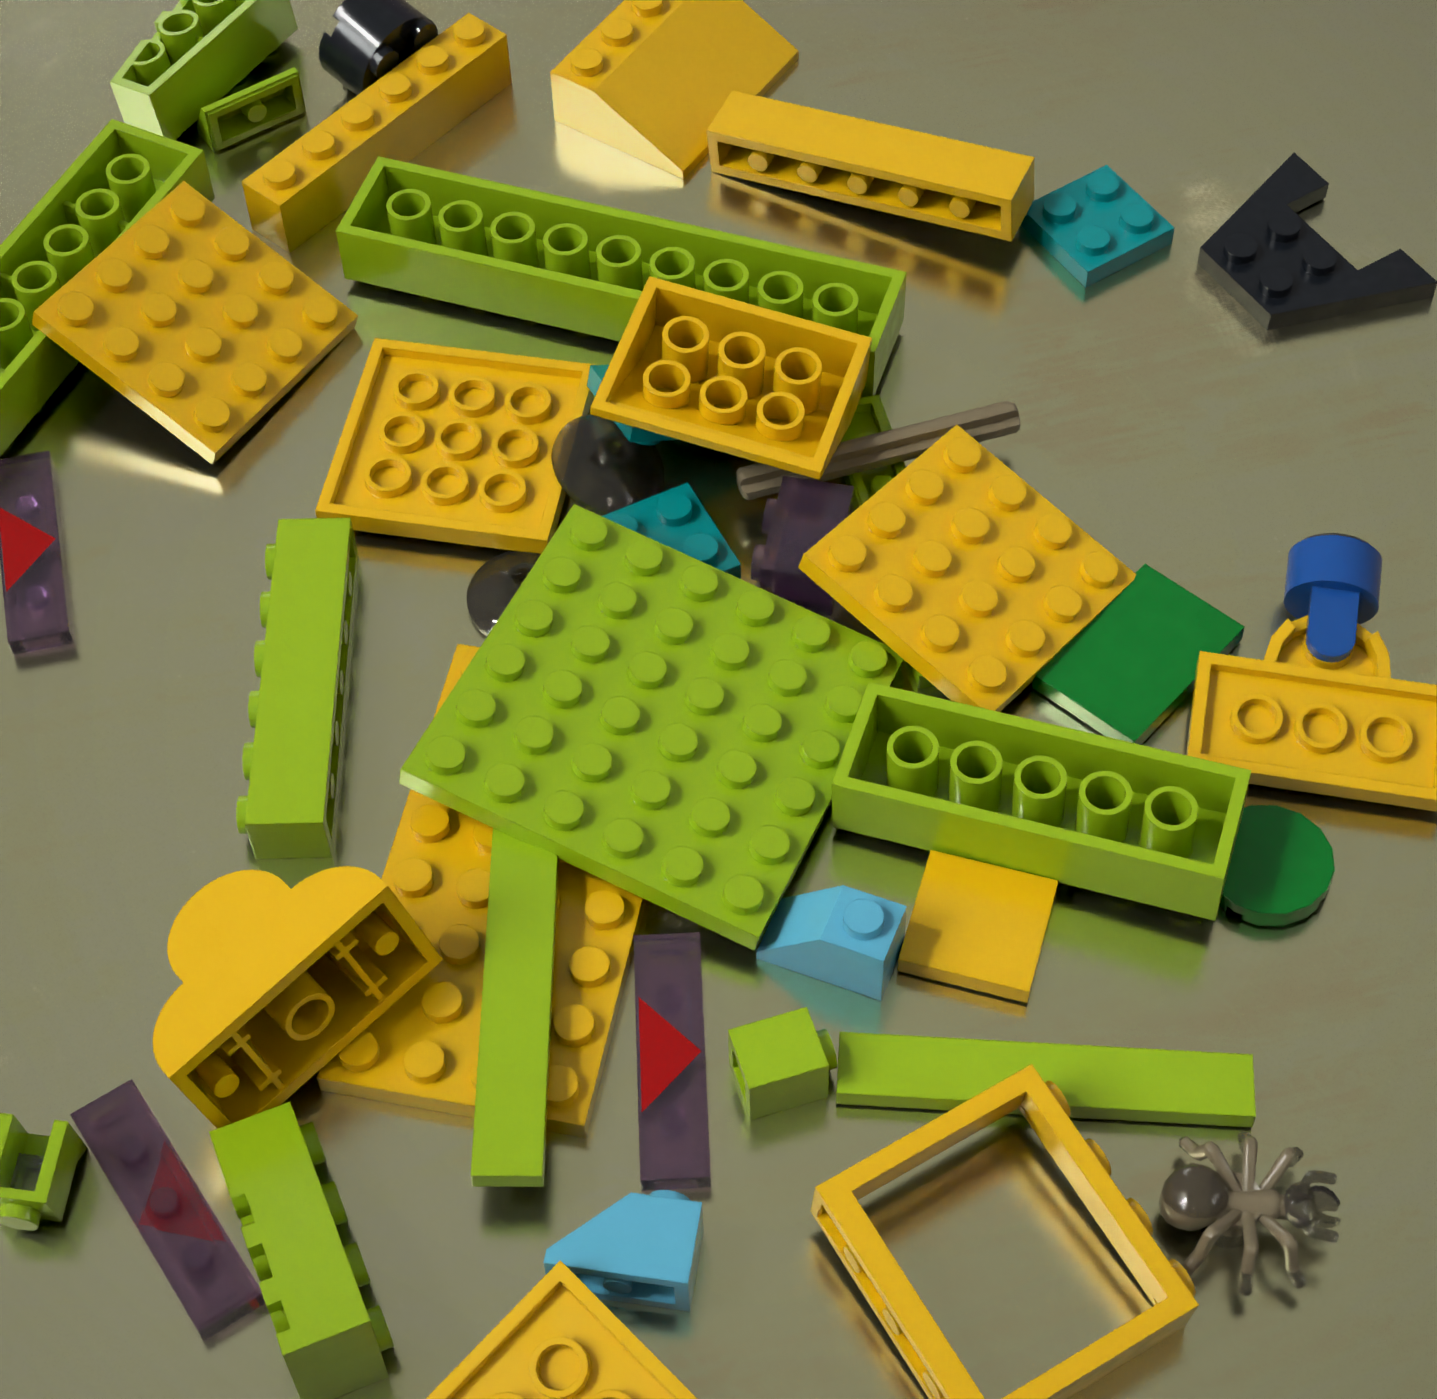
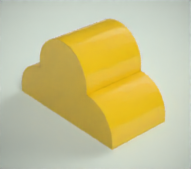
M339 866L325 869L305 878L293 888H290L278 876L267 871L251 869L226 874L211 881L197 891L182 907L171 927L167 942L168 959L172 970L183 983L169 997L157 1018L152 1043L155 1059L166 1076L218 1129L285 1102L443 959L389 886L375 873L367 869L355 866Z

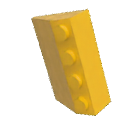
M624 0L550 71L554 120L684 179L709 153L706 130L732 90L763 97L799 59V51L743 0Z
M649 276L590 406V415L820 480L851 424L867 382L872 338Z

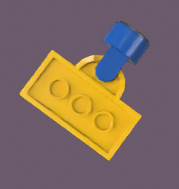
M1323 533L1307 537L1290 549L1283 601L1286 610L1298 619L1291 622L1287 618L1271 636L1264 660L1200 651L1196 666L1187 756L1251 770L1249 784L1437 812V685L1391 678L1389 652L1379 632L1377 631L1372 634L1360 625L1372 619L1377 614L1379 608L1382 557L1373 546L1355 536L1340 533Z

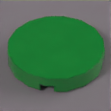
M1250 805L1244 807L1220 907L1225 911L1229 907L1232 911L1242 914L1241 920L1258 926H1285L1311 915L1319 907V902L1328 894L1335 872L1333 848L1321 828L1301 813L1277 805Z

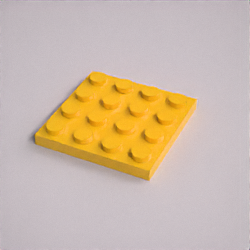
M183 181L33 312L32 325L213 465L355 328L358 315Z
M374 338L315 509L316 517L351 518L353 530L541 554L557 529L593 398V393L587 387L590 365L596 364Z
M955 425L806 551L798 566L803 573L951 701L1001 712L1033 681L1034 677L1104 610L1136 576V573L958 425Z

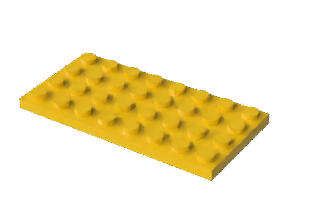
M457 644L434 717L480 647ZM410 789L381 879L389 886L443 960L321 1068L317 1080L321 1091L474 1118L493 827ZM560 859L558 868L546 1131L586 1138L647 900Z

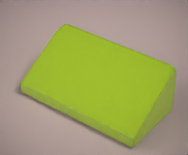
M293 67L201 108L197 123L199 135L211 150L216 152L306 112L298 70Z

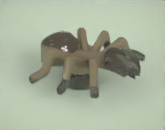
M1241 1131L1238 1134V1146L1243 1153L1242 1173L1232 1171L1219 1146L1214 1142L1208 1141L1199 1146L1187 1136L1179 1139L1178 1146L1198 1161L1208 1158L1215 1168L1213 1170L1205 1165L1190 1163L1175 1169L1164 1181L1159 1199L1160 1213L1166 1222L1178 1229L1187 1231L1201 1230L1202 1236L1194 1250L1182 1264L1189 1276L1191 1277L1204 1262L1213 1245L1230 1249L1244 1245L1238 1291L1241 1296H1250L1253 1292L1254 1271L1259 1250L1256 1229L1259 1221L1281 1244L1284 1251L1285 1269L1293 1286L1297 1289L1303 1288L1306 1285V1278L1299 1265L1298 1242L1275 1219L1288 1220L1294 1227L1302 1229L1310 1238L1336 1243L1339 1238L1338 1232L1326 1228L1338 1226L1340 1219L1322 1212H1336L1340 1206V1200L1329 1188L1318 1185L1310 1187L1312 1183L1335 1184L1337 1175L1331 1172L1311 1170L1305 1174L1301 1181L1290 1185L1285 1194H1279L1275 1187L1289 1167H1294L1304 1156L1303 1150L1300 1148H1285L1261 1184L1258 1185L1255 1181L1258 1142L1249 1131Z

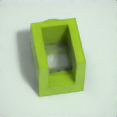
M0 1113V1224L20 1230H37L41 1219L62 1221L77 1162L88 1148L68 1121L54 1120L50 1136L28 1133L13 1114Z

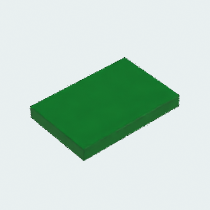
M1144 564L1136 572L1135 579L1034 677L1032 688L1105 737L1141 745L1194 690L1196 666L1200 651L1227 655L1242 640L1245 626L1147 564Z

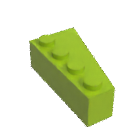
M180 0L172 11H162L154 22L157 32L152 39L141 40L110 81L124 123L173 140L178 139L184 131L199 119L201 108L220 100L298 29L290 0Z
M287 1102L210 1131L209 1134L234 1209L242 1224L241 1231L260 1281V1289L275 1327L276 1337L300 1399H335L388 1378L381 1352L394 1347L380 1305L366 1309L360 1294L359 1287L367 1285L371 1281L357 1242L343 1247L336 1226L347 1222L348 1218L336 1184L332 1181L321 1185L314 1166L325 1162L326 1158L313 1122L299 1126L291 1102Z

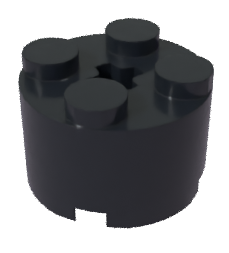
M344 0L333 14V17L339 23L334 29L332 36L325 31L323 33L319 46V60L326 72L357 96L438 36V30L433 21L405 0Z

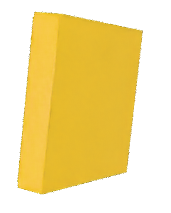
M930 850L898 958L897 971L1028 1003L1057 893L1058 880Z

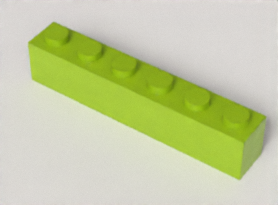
M351 518L278 519L276 543L266 545L265 569L268 580H271L270 591H262L260 595V620L262 627L266 628L265 640H256L254 647V666L256 676L261 677L260 689L250 691L248 701L249 722L251 728H255L254 742L244 743L242 755L243 774L245 780H249L248 795H239L236 807L239 834H248L255 859L331 858L333 855L358 566V551Z

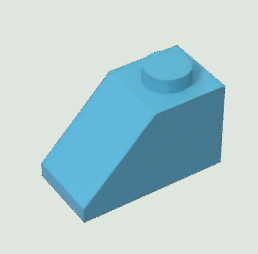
M845 885L782 898L757 949L756 959L881 1001L898 962L904 941L907 906Z
M656 1190L649 1195L631 1192L547 1248L543 1262L545 1274L561 1260L598 1299L690 1312L704 1234L702 1202L691 1201L684 1194L671 1190Z

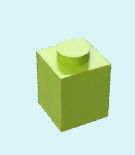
M807 1007L728 1029L729 1063L750 1120L828 1097L829 1070L837 1068L836 1053L826 1028L816 1031Z

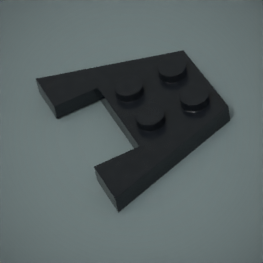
M1295 152L1200 247L1198 264L1266 330L1433 298L1437 281L1402 249L1357 270L1296 214V212L1326 198L1329 183Z

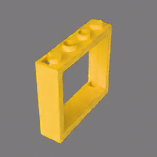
M1032 1064L819 1184L814 1190L810 1212L929 1399L985 1398L858 1200L1018 1108L1154 1306L1002 1399H1068L1184 1328L1199 1306L1194 1298L1196 1294L1195 1286L1185 1268L1173 1258L1168 1260L1152 1238L1153 1227L1144 1209L1133 1198L1125 1199L1110 1177L1112 1173L1111 1166L1103 1150L1094 1140L1090 1138L1084 1140L1069 1118L1071 1115L1070 1107L1062 1091L1052 1081L1044 1082Z

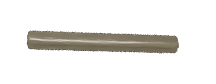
M1003 401L840 442L820 480L762 463L740 467L736 472L738 488L742 497L752 500L915 459L955 425L960 426L977 442L1017 433L1020 430L1019 412L1015 403Z

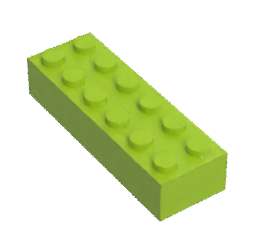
M868 682L831 784L832 821L834 828L1058 880V883L1216 921L1243 815L1251 770Z

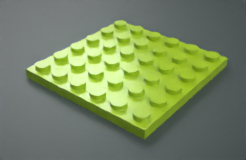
M573 504L400 769L399 784L520 841L557 854L560 860L755 951L832 803L831 784L868 682L892 687L902 668L904 659L886 644Z

